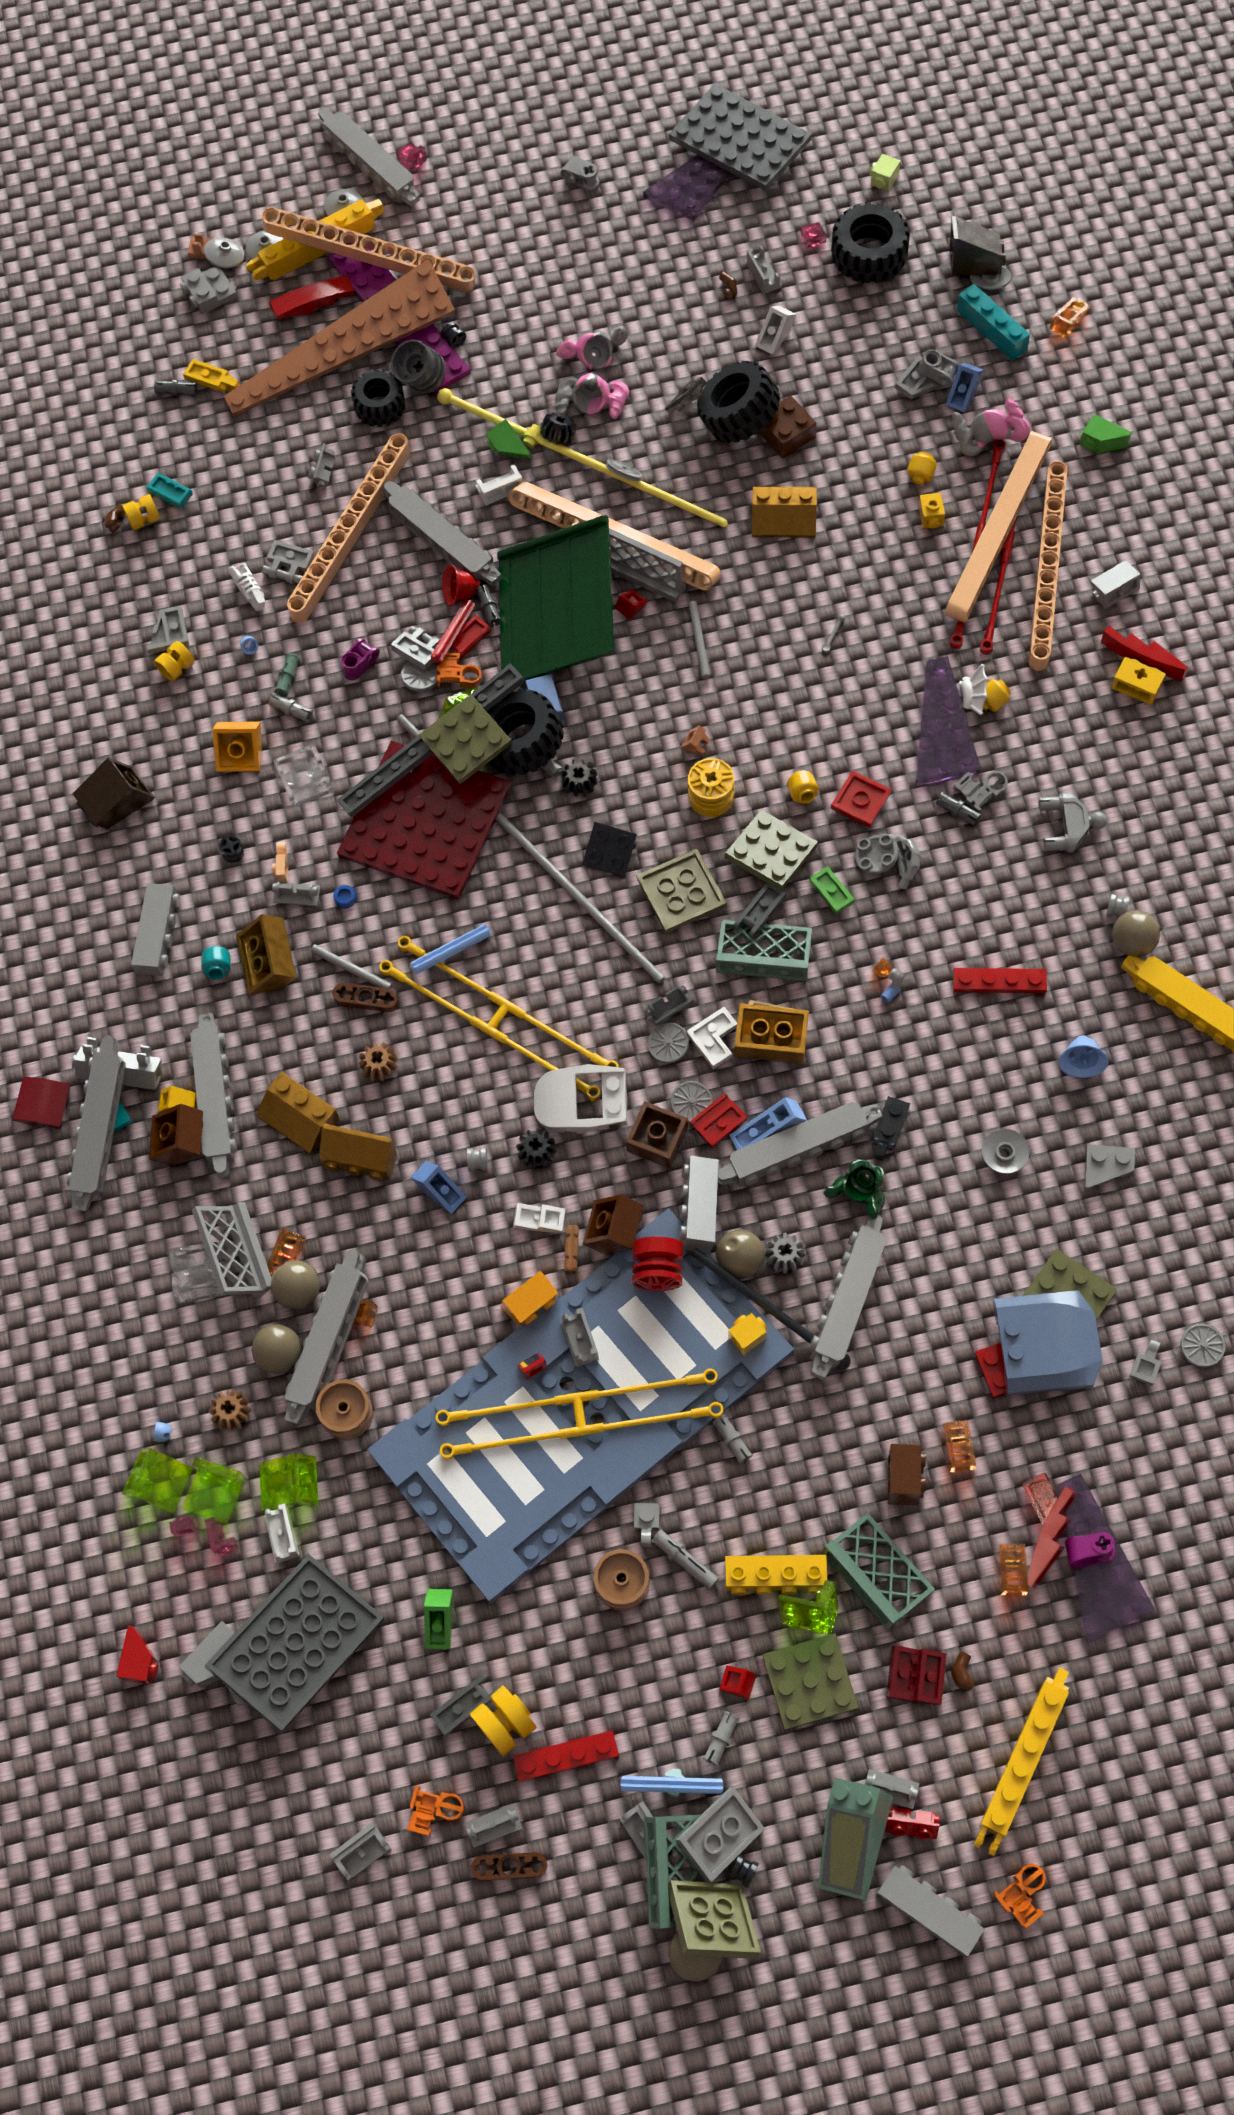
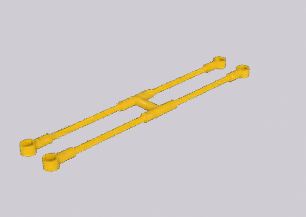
M401 936L398 939V946L401 951H409L419 958L427 954L425 950L413 944L408 936ZM403 942H408V945L402 946L401 944ZM384 960L379 965L382 975H390L402 983H407L468 1020L471 1025L502 1044L509 1045L550 1071L557 1070L558 1068L508 1039V1036L496 1029L508 1011L520 1019L524 1018L587 1056L593 1063L600 1066L618 1067L616 1061H608L596 1053L589 1052L526 1014V1011L493 991L486 990L441 962L436 964V966L484 994L490 1001L500 1006L488 1024L475 1016H470L409 979L406 974L394 968L391 961ZM385 966H390L388 970H383ZM576 1078V1089L585 1093L592 1102L600 1099L601 1093L597 1086H589ZM596 1091L598 1094L591 1096L590 1092Z
M707 1369L704 1373L689 1375L681 1379L603 1391H584L558 1395L551 1399L473 1411L448 1412L440 1410L436 1414V1421L440 1426L445 1427L450 1422L466 1420L468 1417L552 1404L558 1406L573 1403L576 1427L559 1429V1431L473 1445L467 1443L452 1446V1444L445 1443L440 1447V1454L443 1459L450 1460L455 1455L472 1453L475 1450L559 1437L564 1439L603 1433L604 1430L692 1417L694 1419L711 1416L717 1419L723 1415V1406L719 1402H713L710 1406L694 1408L687 1412L609 1424L597 1423L586 1425L583 1402L600 1399L599 1397L682 1384L706 1383L707 1385H714L718 1380V1374L714 1369ZM708 1374H713L715 1378L713 1380H707L706 1376ZM713 1407H719L721 1411L715 1414L711 1410ZM441 1415L448 1416L444 1422L439 1421V1417ZM446 1448L452 1449L449 1455H444L443 1451Z

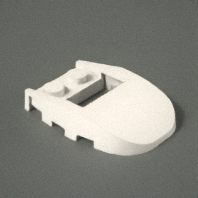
M586 1064L545 1073L538 1080L534 1090V1112L538 1122L542 1127L552 1132L564 1133L567 1131L576 1132L577 1134H584L587 1131L598 1129L599 1131L609 1129V1125L622 1123L623 1126L628 1125L626 1070L619 1067ZM601 1073L603 1118L577 1119L576 1075Z

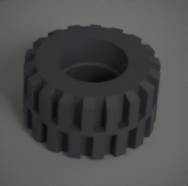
M383 369L378 371L370 370V373H363L362 377H358L356 383L352 385L351 396L354 410L358 419H361L364 424L369 423V426L372 427L374 425L382 427L384 424L388 426L391 425L392 421L396 422L398 416L401 417L403 415L405 397L402 383L390 371L384 372ZM377 396H385L381 400H371Z

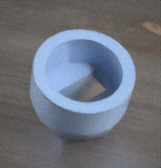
M245 636L240 641V648L245 654L251 655L257 651L258 643L254 637Z
M156 1422L153 1441H168L171 1438V1435L168 1434L172 1432L171 1427L166 1423Z

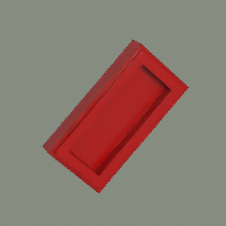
M475 615L463 626L450 650L454 653H460V658L462 659L491 632V627Z

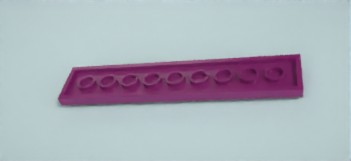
M335 253L327 255L328 261L341 277L348 276L355 290L354 293L362 303L396 281V278L388 269ZM434 324L395 342L399 346L407 340H418L443 357L446 364V373L442 383L434 390L436 394L441 389L448 388L471 374L470 368L453 347L448 345V341L441 338L440 332Z

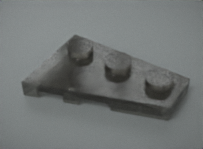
M703 377L689 381L665 407V410L669 414L676 410L680 412L685 406H689L704 393L702 388L707 382Z

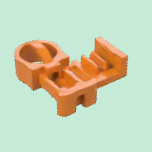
M447 653L440 665L437 666L438 687H440V683H460V688L472 689L478 687L481 683L482 674L479 667L471 664H457V662H460V653ZM472 672L477 674L478 678L465 679L463 675Z
M416 1786L410 1803V1808L414 1810L416 1807V1811L412 1812L410 1823L406 1830L430 1837L432 1829H429L431 1820L435 1821L434 1813L436 1812V1817L447 1821H456L464 1813V1802L456 1794L441 1792V1795L438 1796L420 1791L421 1787ZM454 1798L459 1801L461 1806L446 1803L444 1801L446 1799ZM442 1807L458 1811L459 1813L454 1817H447L442 1812Z
M1028 1864L1022 1867L1013 1876L1015 1881L999 1894L997 1891L994 1892V1898L1001 1903L1005 1912H1011L1010 1906L1013 1908V1915L1024 1929L1028 1928L1044 1914L1039 1908L1035 1909L1030 1903L1032 1901L1031 1897L1028 1898L1035 1891L1041 1889L1046 1880L1043 1869L1035 1864ZM1035 1868L1037 1870L1025 1881H1022V1874L1026 1869ZM1041 1875V1881L1037 1887H1027V1885ZM1035 1911L1037 1912V1913H1035L1031 1918H1029V1919L1026 1921V1919H1027L1030 1915H1032Z

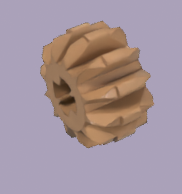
M373 1042V1048L371 1049L365 1046L364 1050L366 1053H360L359 1055L361 1060L359 1067L363 1069V1075L365 1077L370 1075V1079L373 1082L377 1077L383 1082L385 1075L392 1078L391 1070H397L395 1062L398 1061L397 1055L394 1054V1049L392 1047L387 1048L384 1042L379 1047Z
M228 1389L227 1396L219 1392L218 1396L220 1399H212L211 1403L215 1407L209 1409V1413L213 1415L211 1421L214 1424L218 1423L220 1430L227 1427V1430L232 1432L234 1425L241 1429L242 1425L240 1422H248L249 1418L245 1414L251 1412V1408L247 1406L249 1400L247 1397L242 1398L243 1394L240 1391L233 1394V1391ZM229 1407H233L235 1409L234 1411L231 1410V1414L226 1413V1410L229 1411Z

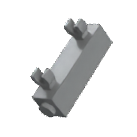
M87 1037V1045L81 1046L78 1053L74 1054L72 1068H75L76 1078L89 1080V1059L93 1057L94 1052H99L97 1038ZM141 1045V1053L137 1052V1054L118 1052V1056L126 1062L122 1085L156 1090L163 1077L162 1059L151 1056V1047Z

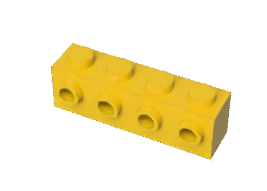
M826 1555L725 1556L726 1591H731L732 1595H745L746 1591H756L758 1595H769L771 1591H782V1594L791 1595L796 1594L797 1590H807L808 1594H821L822 1590H827Z

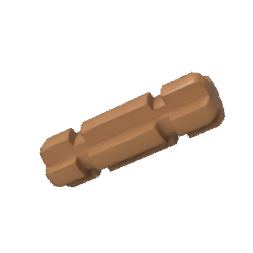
M568 1225L566 1227L567 1238H565L564 1269L568 1272H575L577 1270L576 1259H578L579 1227Z

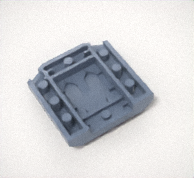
M1078 1290L993 1299L996 1325H998L1004 1363L1007 1396L1091 1388L1094 1386L1102 1363V1354L1095 1313Z

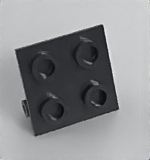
M594 822L582 865L625 877L632 850H635L637 841H635L637 834Z

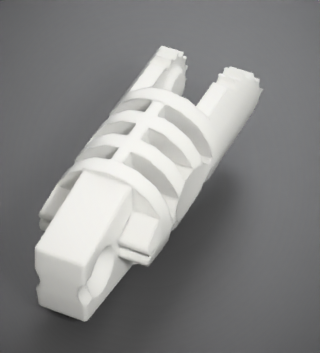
M246 563L240 565L242 574L239 573L235 566H230L228 568L229 574L245 600L252 605L255 611L263 610L266 602L264 593Z

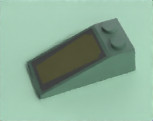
M834 1778L827 1805L818 1883L819 1889L863 1901L867 1900L893 1800L891 1794L881 1788Z

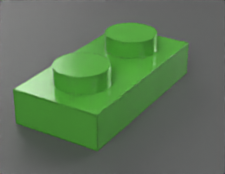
M828 866L810 877L809 882L836 915L854 904L855 899Z

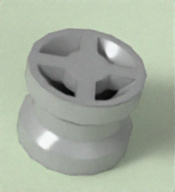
M1111 894L1106 916L1116 915L1120 917L1126 913L1130 898H1119L1116 894Z
M486 1147L480 1150L467 1149L469 1172L475 1169L488 1170Z

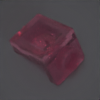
M411 141L396 152V157L411 171L421 166L427 160L425 147L423 145L417 147Z
M214 1517L204 1520L210 1548L214 1554L225 1555L233 1552V1548L238 1547V1542L234 1537L222 1540V1538H225L222 1523L218 1524Z

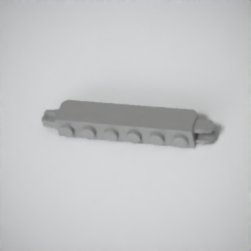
M327 108L320 109L318 115L321 119L320 125L324 129L323 135L328 142H332L341 154L344 153L353 165H357L365 176H369L378 188L381 187L386 191L390 199H394L399 204L405 202L411 207L420 201V195L414 186L413 175L344 112L333 114Z
M393 481L385 482L384 491L386 492V499L389 500L391 515L449 564L454 565L457 570L468 572L474 579H478L479 582L483 580L491 586H494L502 579L501 573L493 565L492 555L487 550L483 551L474 539L466 537L458 526H453L444 514H439L435 511L430 502L423 501L414 489L410 490L406 485L400 487Z
M213 1013L199 1015L198 1028L190 1033L197 1107L203 1111L202 1154L205 1156L206 1161L214 1166V1171L219 1179L225 1180L230 1175V1162L234 1161V1153H237L236 1139H232L235 1123L233 1117H230L229 1110H233L231 1096H228L227 1089L231 1088L229 1075L225 1073V1068L229 1067L227 1054H223V1047L226 1046L225 1033L220 1032Z
M110 1035L102 1038L99 1052H94L93 1057L89 1059V1080H86L84 1084L85 1102L80 1107V1117L82 1118L80 1126L77 1127L75 1133L77 1145L76 1149L72 1151L71 1162L73 1167L72 1172L68 1174L67 1185L69 1186L68 1190L72 1191V1209L88 1212L93 1195L98 1196L102 1193L105 1183L126 1062L118 1056L120 1043Z
M850 1102L732 1152L730 1164L718 1169L717 1183L721 1187H727V1185L736 1182L739 1187L744 1184L749 1186L759 1180L758 1178L766 1175L770 1177L779 1173L780 1169L784 1167H795L803 1159L808 1157L816 1158L824 1150L829 1148L837 1149L850 1139L858 1140L864 1137L868 1132V1127L882 1118V1113L877 1104L861 1108L858 1103Z
M881 1215L877 1216L874 1220L869 1217L864 1226L861 1225L857 1232L853 1231L848 1240V1244L851 1245L849 1252L845 1251L840 1262L843 1269L841 1273L837 1272L832 1284L836 1288L833 1294L830 1293L825 1302V1307L828 1308L826 1315L822 1314L818 1321L817 1328L820 1331L818 1336L814 1335L810 1343L809 1349L812 1350L809 1359H812L810 1375L824 1380L830 1368L839 1365L848 1349L887 1241L884 1234L880 1233L881 1224L883 1223Z
M349 1249L343 1263H337L335 1269L331 1272L327 1290L321 1297L320 1308L312 1320V1328L309 1336L303 1343L300 1359L295 1364L292 1380L286 1387L284 1399L288 1401L285 1420L290 1423L301 1425L309 1410L316 1411L317 1397L320 1391L331 1382L368 1286V1278L362 1273L367 1260L356 1249Z

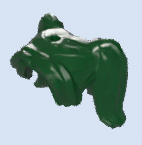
M859 1159L849 1166L850 1168L845 1176L838 1177L831 1187L828 1186L823 1194L831 1199L843 1192L856 1202L867 1203L866 1212L874 1220L879 1216L878 1213L885 1204V1195L880 1190L884 1181V1171L881 1167L872 1165L867 1160Z

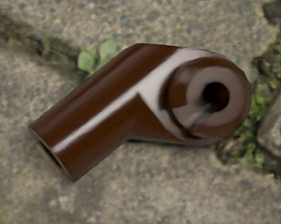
M724 271L719 276V279L727 285V289L723 291L724 297L727 300L734 299L738 293L736 279Z
M118 504L106 515L104 525L112 533L120 528L116 520L125 514L121 504Z
M960 1651L951 1669V1676L959 1689L970 1691L974 1686V1681L970 1678L966 1667L971 1656Z

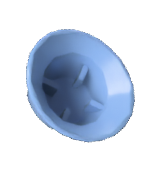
M1086 1036L1077 1037L1069 1044L1059 1058L1061 1070L1067 1075L1077 1078L1096 1076L1107 1068L1109 1062L1106 1053L1099 1048L1093 1039Z

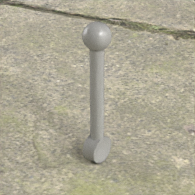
M840 614L837 617L838 622L836 623L827 643L822 645V651L824 653H828L830 651V644L832 640L834 639L841 623H843L846 620L845 615Z

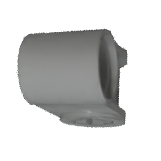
M572 156L560 171L561 176L567 182L573 183L587 191H593L599 187L596 165L578 156Z
M932 349L924 353L918 365V370L920 374L934 380L941 386L951 387L960 364L956 360L950 359Z

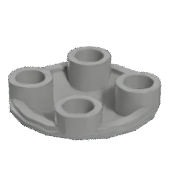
M890 834L873 835L858 841L855 860L857 866L863 872L881 874L894 866L898 859L899 849Z

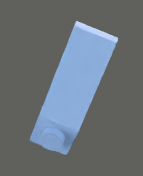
M784 1097L729 1136L736 1149L739 1150L803 1123L807 1119L796 1100Z

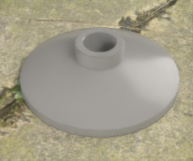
M339 189L328 195L324 202V209L327 216L363 198L354 190Z
M265 230L257 232L247 241V255L252 260L258 257L257 252L284 238L271 235Z
M214 238L208 241L204 247L206 259L211 264L220 268H234L244 260V250L241 245L228 238Z
M1002 267L1001 274L970 275V280L977 287L983 289H1000L1010 283L1011 273L1008 269Z
M998 1129L985 1138L982 1145V1157L986 1165L993 1171L1001 1174H1012L1021 1170L1026 1165L1029 1158V1146L1026 1139L1020 1133L1011 1129ZM1005 1151L1009 1156L1002 1157L1000 1153Z

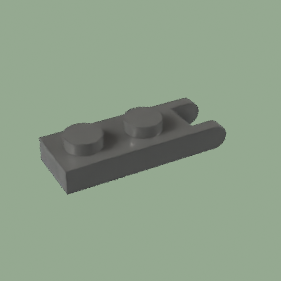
M766 883L739 916L733 927L739 929L742 924L752 928L749 937L754 938L786 898V892L780 891Z
M483 1673L430 1714L445 1737L471 1718L469 1714L481 1703L487 1705L492 1701L490 1696L498 1689L490 1694L486 1692L481 1683L488 1679L486 1673Z

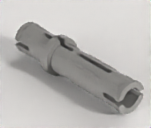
M662 1529L652 1539L651 1542L662 1549L668 1555L667 1558L669 1560L677 1562L708 1590L719 1580L718 1576L683 1548L684 1545L682 1543L674 1541Z

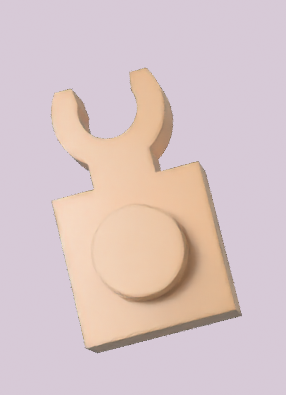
M286 842L276 844V863L272 864L273 877H277L278 882L288 883V848H286Z

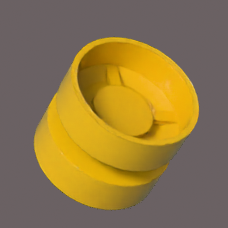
M502 1685L490 1696L496 1707L494 1712L481 1703L469 1715L504 1757L516 1746L510 1734L512 1730L525 1739L537 1726L529 1717L531 1715L530 1711L516 1694L512 1696L506 1687Z

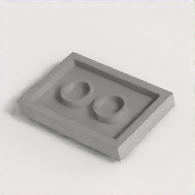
M729 1787L676 1841L707 1882H712L765 1828L734 1787Z

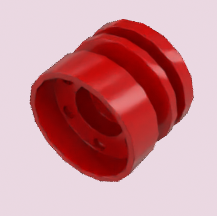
M650 1236L636 1239L633 1242V1261L637 1263L632 1266L634 1274L632 1275L633 1286L649 1291H669L682 1286L681 1275L683 1274V1268L678 1265L683 1261V1243L680 1240L663 1236Z

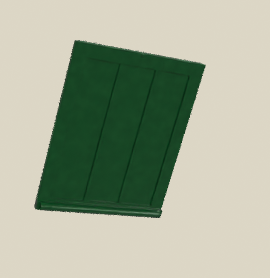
M607 515L575 524L497 552L499 572L502 578L499 581L500 618L502 620L500 623L501 670L511 664L523 676L526 682L529 679L545 676L613 654L609 517Z

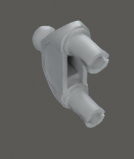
M1061 793L1058 797H1039L1038 799L1039 812L1059 810L1062 813L1064 836L1044 837L1045 852L1065 850L1067 853H1073L1087 837L1090 826L1099 830L1107 824V817L1102 812H1095L1088 817L1087 806L1070 793Z

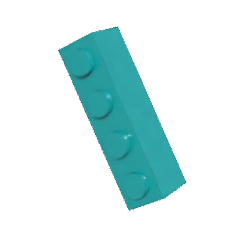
M973 284L959 294L957 311L1008 358L1013 361L1028 350L1030 333L979 287Z

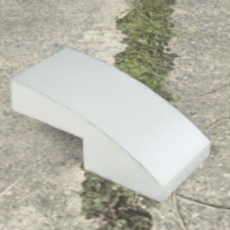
M517 1203L513 1228L540 1232H562L565 1208L544 1204L538 1207Z

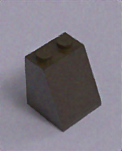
M951 217L949 256L952 275L1001 274L1002 266L1006 264V253H1004V242L1000 241L999 233L959 217Z
M109 757L72 793L77 800V806L89 816V822L95 827L100 826L105 829L114 826L155 798L131 766Z

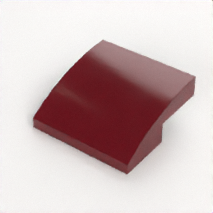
M23 1077L12 1121L32 1126L39 1124L59 1129L71 1084L43 1078Z
M898 1645L892 1646L886 1698L941 1705L947 1653L928 1649L918 1650Z

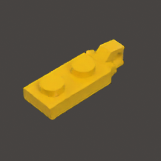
M192 359L183 373L185 380L196 382L221 392L226 390L231 392L240 386L239 380L234 379L227 370Z

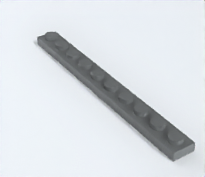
M509 664L471 695L487 712L524 683L525 680ZM417 736L338 798V803L351 818L429 758L433 754L432 751Z

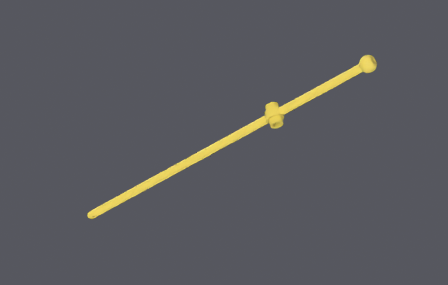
M447 388L441 389L437 395V399L442 405H455L496 425L505 420L453 396V393ZM508 421L516 434L524 437L523 444L530 449H533L538 444L543 445L721 527H726L728 524L726 519L641 480L633 481L623 478L610 471L605 464L559 443L556 445L554 442H549L548 439L543 438L540 433V426L536 424L526 429Z

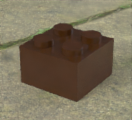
M790 395L779 402L778 411H775L773 420L768 422L769 425L766 428H762L759 431V434L783 459L816 438L817 422Z
M644 1101L626 1140L627 1152L671 1168L687 1132L688 1118Z
M180 1103L152 1115L149 1159L174 1166L199 1156L202 1149L203 1111Z
M621 1194L594 1200L583 1245L604 1255L632 1250L633 1242L636 1240L638 1224L642 1219L641 1213L644 1205Z
M890 1445L888 1453L887 1504L917 1506L919 1499L924 1497L926 1478L921 1477V1474L924 1473L926 1465V1453H921V1445Z

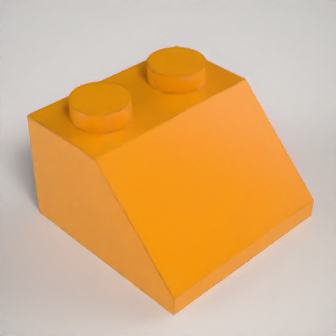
M217 722L212 729L216 772L260 771L262 751L261 722Z
M540 1270L503 1299L500 1308L518 1326H521L523 1323L529 1325L538 1317L536 1313L542 1308L548 1310L557 1302L555 1298L558 1292Z

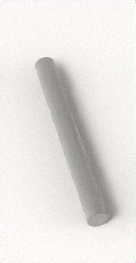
M691 601L688 605L702 679H708L710 672L696 601Z
M316 944L311 948L313 954L379 988H392L391 983Z

